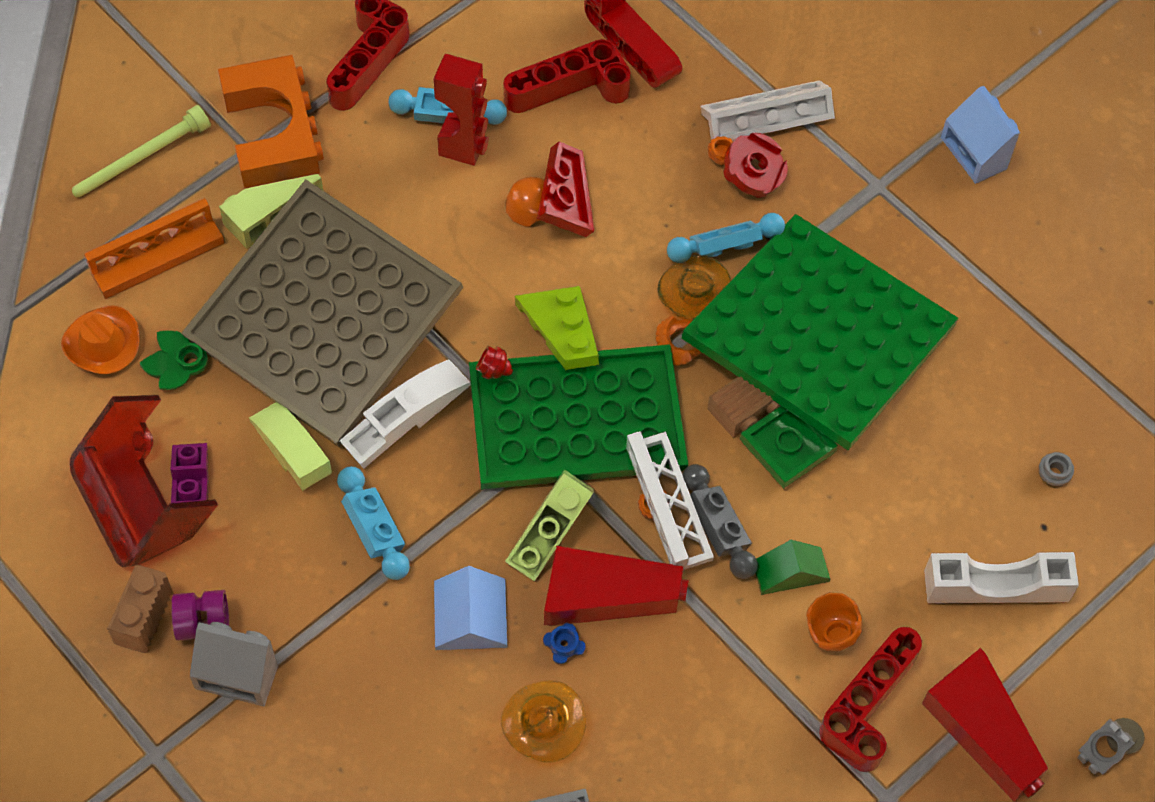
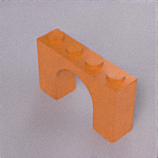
M293 54L218 69L227 113L260 106H272L282 109L292 118L286 129L274 137L235 145L244 189L320 174L318 161L324 160L320 141L314 142L313 135H318L314 116L308 117L306 110H311L308 91H301L300 85H305L302 66L295 67Z

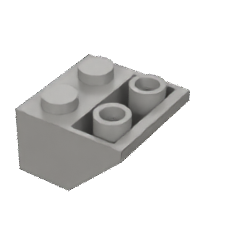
M199 622L196 629L190 669V679L194 688L265 706L278 668L271 641L265 635L256 631H247L244 634L232 631L231 627L223 623L212 622L211 625Z

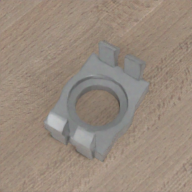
M1111 719L1099 730L1092 733L1088 741L1078 750L1081 754L1077 758L1083 764L1089 761L1091 765L1088 769L1094 775L1098 772L1102 775L1105 774L1114 764L1121 761L1125 753L1135 744L1132 740L1133 738L1127 732H1124L1116 721L1114 722ZM1110 736L1117 742L1118 750L1113 757H1104L1098 752L1096 745L1100 737Z

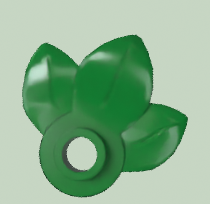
M159 331L157 332V341L161 350L140 362V367L148 375L159 378V389L174 390L183 386L190 376L201 373L208 364V356L199 345L190 343L181 332ZM189 359H197L195 362L186 363Z

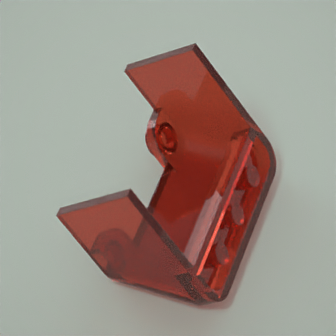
M159 395L112 396L70 457L71 475L116 563L121 567L140 565L191 540L218 506L215 499L169 503L167 506L144 460L153 447V436L145 422L160 403Z

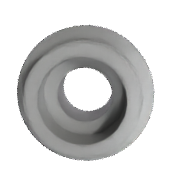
M1054 452L1042 458L1039 464V474L1046 483L1053 486H1062L1071 480L1074 474V466L1067 455ZM1050 468L1059 469L1061 474L1054 473Z

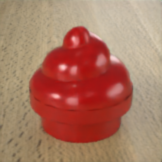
M487 346L476 366V370L481 372L482 377L486 379H498L502 375L509 376L513 373L511 363L507 359V353L498 346L495 349Z

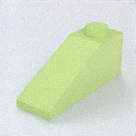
M318 174L245 188L237 195L228 197L219 206L223 224L248 249L305 179L323 190L322 178Z

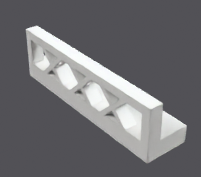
M821 81L700 106L701 115L709 122L711 140L718 136H725L735 140L741 135L746 136L751 133L764 134L835 118L831 87Z
M641 431L627 435L626 449L669 563L675 566H684L683 570L713 561L712 550L666 432L644 439ZM658 444L662 445L665 457L661 465L652 462L647 448ZM667 462L669 463L671 470L665 468ZM661 474L676 481L677 488L673 496L663 492L659 481ZM679 493L681 494L683 501L677 499ZM673 505L687 511L689 520L685 528L676 525L671 513ZM691 524L694 528L695 533L689 531ZM685 536L699 542L703 554L689 558L683 544Z

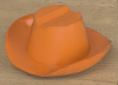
M116 305L100 307L78 317L67 328L61 340L62 350L75 366L85 371L98 374L115 373L130 364L136 356L140 341L139 328L135 318L126 309Z

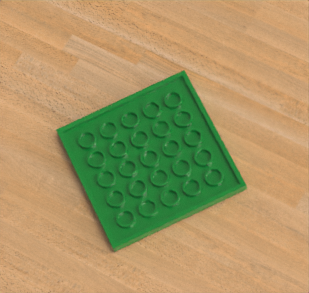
M795 214L785 224L784 231L779 235H775L683 330L681 339L736 376L742 377L744 381H748L755 388H759L761 392L771 396L773 401L849 451L955 327L958 317Z

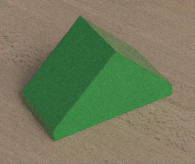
M791 539L756 558L758 568L755 574L761 595L830 582L822 548Z

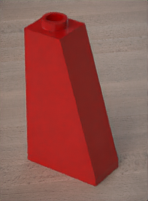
M556 545L544 608V625L552 626L565 623L571 624L676 613L678 600H686L689 580L682 579L684 566Z
M979 648L928 690L922 704L1013 802L1017 801L1022 795L1029 799L1045 784L1041 778L1048 770V766L988 656Z

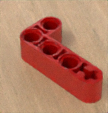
M355 0L356 22L363 34L327 77L329 102L334 109L346 111L355 106L410 38L408 13L401 6L389 0Z
M584 0V10L591 24L606 40L611 41L616 46L621 56L651 87L657 88L682 73V64L676 53L636 13L626 0Z
M605 39L595 40L508 74L503 82L504 104L509 111L522 113L593 85L597 86L606 101L615 104L622 103L629 97L631 72L620 52L611 41Z
M910 627L897 628L890 634L823 717L819 729L821 741L852 767L861 772L875 770L879 766L887 747L885 737L867 721L914 665L921 650L922 639L918 632ZM903 646L907 647L897 660L894 657L896 650ZM877 669L883 670L890 678L886 680L880 679L873 671ZM856 695L862 696L867 700L868 705L859 706L852 701L851 697ZM839 722L843 724L846 732L837 733L833 731L829 723ZM859 746H871L875 750L876 755H864L860 751Z

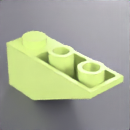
M564 470L505 562L535 581L556 550V545L560 544L592 496L593 488Z

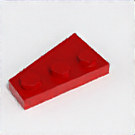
M558 141L550 148L537 219L587 237L594 232V224L583 151Z

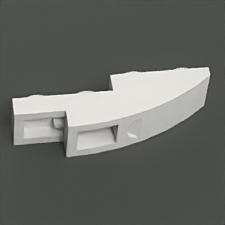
M449 359L436 364L407 380L363 413L366 419L345 435L340 442L364 469L412 427L417 425L420 429L466 390L471 383Z

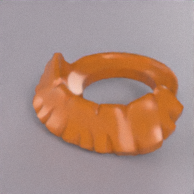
M670 315L657 326L655 339L657 345L670 344L673 365H686V363L691 362L694 357L702 352L696 348L684 350L672 344L670 337L677 331L684 330L692 321L686 319L677 320L673 315Z

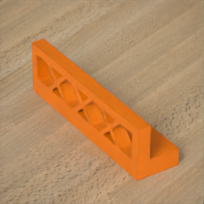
M204 198L85 253L84 256L93 279L104 298L107 299L225 242L223 235L213 221L210 206ZM202 213V216L189 221L191 217ZM170 228L167 232L159 235L161 231ZM140 242L137 246L129 249L131 245ZM107 256H110L107 260L96 264V261H99Z

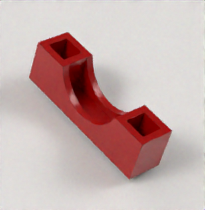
M445 53L433 78L434 97L448 106L453 112H448L438 134V154L448 159L475 166L479 154H485L489 142V137L485 136L488 118L484 117L487 108V99L484 98L487 79L483 78L482 63Z

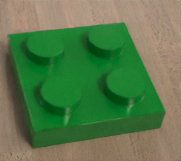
M782 406L769 413L740 435L742 443L783 489L834 454L838 447L833 440Z

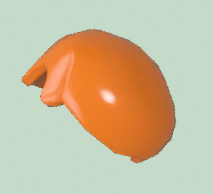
M526 177L512 185L505 201L506 213L513 222L525 227H531L533 223L539 221L537 216L544 179Z
M829 592L817 597L807 610L806 616L810 636L813 642L823 650L842 651L855 645L862 633V617L858 605L853 599L843 593Z

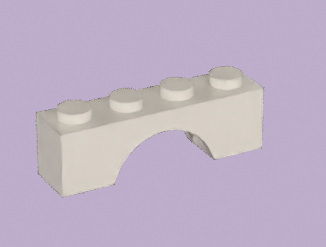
M1074 552L1037 553L1026 560L1009 564L980 563L971 559L967 553H931L924 570L927 603L1069 602L1079 586Z

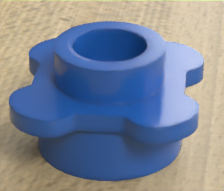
M565 623L555 628L552 632L546 633L543 637L544 645L551 649L553 661L557 664H564L567 662V658L575 654L582 655L585 651V643L579 640L578 633L573 624ZM566 641L568 645L562 646L561 642Z

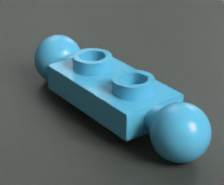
M419 87L417 97H412L404 89H398L393 91L388 99L389 107L394 113L402 115L412 109L414 110V120L444 123L448 112H453L448 106L435 99L434 89ZM497 99L489 100L484 117L488 118L489 124L497 125L502 123L507 116L505 104Z
M768 213L761 218L759 223H754L751 220L689 236L690 241L684 237H676L668 243L667 255L673 262L684 263L690 259L692 253L696 252L703 255V257H715L721 255L724 249L732 247L734 249L749 248L753 246L754 241L762 240V235L772 239L775 235L781 234L785 229V222L779 214Z
M349 466L342 469L337 477L338 487L346 493L341 502L371 559L383 556L381 567L387 578L391 580L404 578L410 569L408 558L401 553L405 542L376 487L363 489L365 477L359 468Z

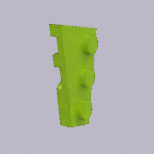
M580 286L515 296L516 307L520 312L524 311L529 318L530 325L545 338L547 347L565 370L599 365V355Z

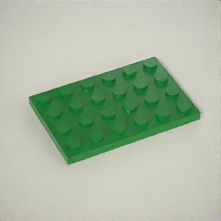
M670 344L598 351L599 365L568 370L564 369L554 355L509 358L513 373L509 376L502 375L498 379L482 377V373L476 370L478 361L469 362L481 490L556 483L564 470L579 480L635 476L636 473L627 452L626 443L627 435L641 431L643 439L666 432L680 470L684 471L688 467V458ZM658 444L647 448L652 462L661 465L665 457L662 445ZM667 462L665 468L671 470L669 463Z

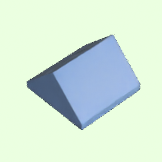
M467 566L434 581L435 650L507 648L505 578L472 566Z

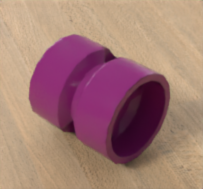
M225 590L204 591L201 597H197L194 592L173 594L172 624L176 641L195 639L199 622L211 625L212 622H219L229 626V610ZM201 611H207V619L201 620Z

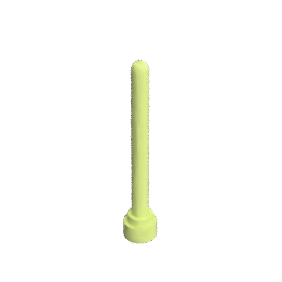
M198 104L186 111L187 115L182 117L183 121L76 184L72 188V194L75 197H82L188 132L195 133L198 131L201 133L211 127L207 115Z

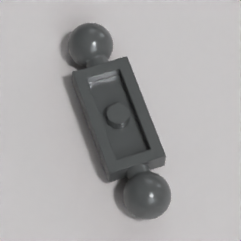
M699 464L688 466L682 475L688 490L693 491L690 495L701 525L719 557L725 555L732 557L729 565L735 577L740 579L752 577L758 568L756 557L746 551L752 542L721 486L709 488L710 475L704 466Z

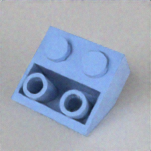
M981 86L946 119L940 138L976 184L1008 168L1020 131L1015 121L1009 118L1002 110L998 99L991 95L985 86Z

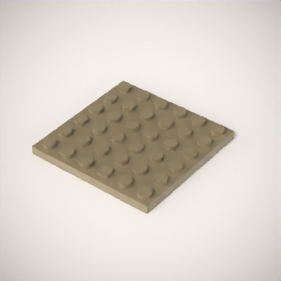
M305 179L181 334L191 343L199 345L212 358L273 401L286 407L294 416L340 447L342 445L340 440L356 427L363 418V413L374 404L461 292L463 285Z

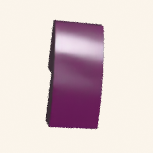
M207 443L172 445L170 468L172 476L170 505L172 515L208 513Z

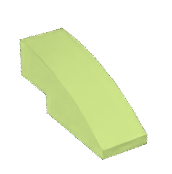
M275 402L249 417L250 422L285 471H289L302 491L332 473L330 460L286 407Z

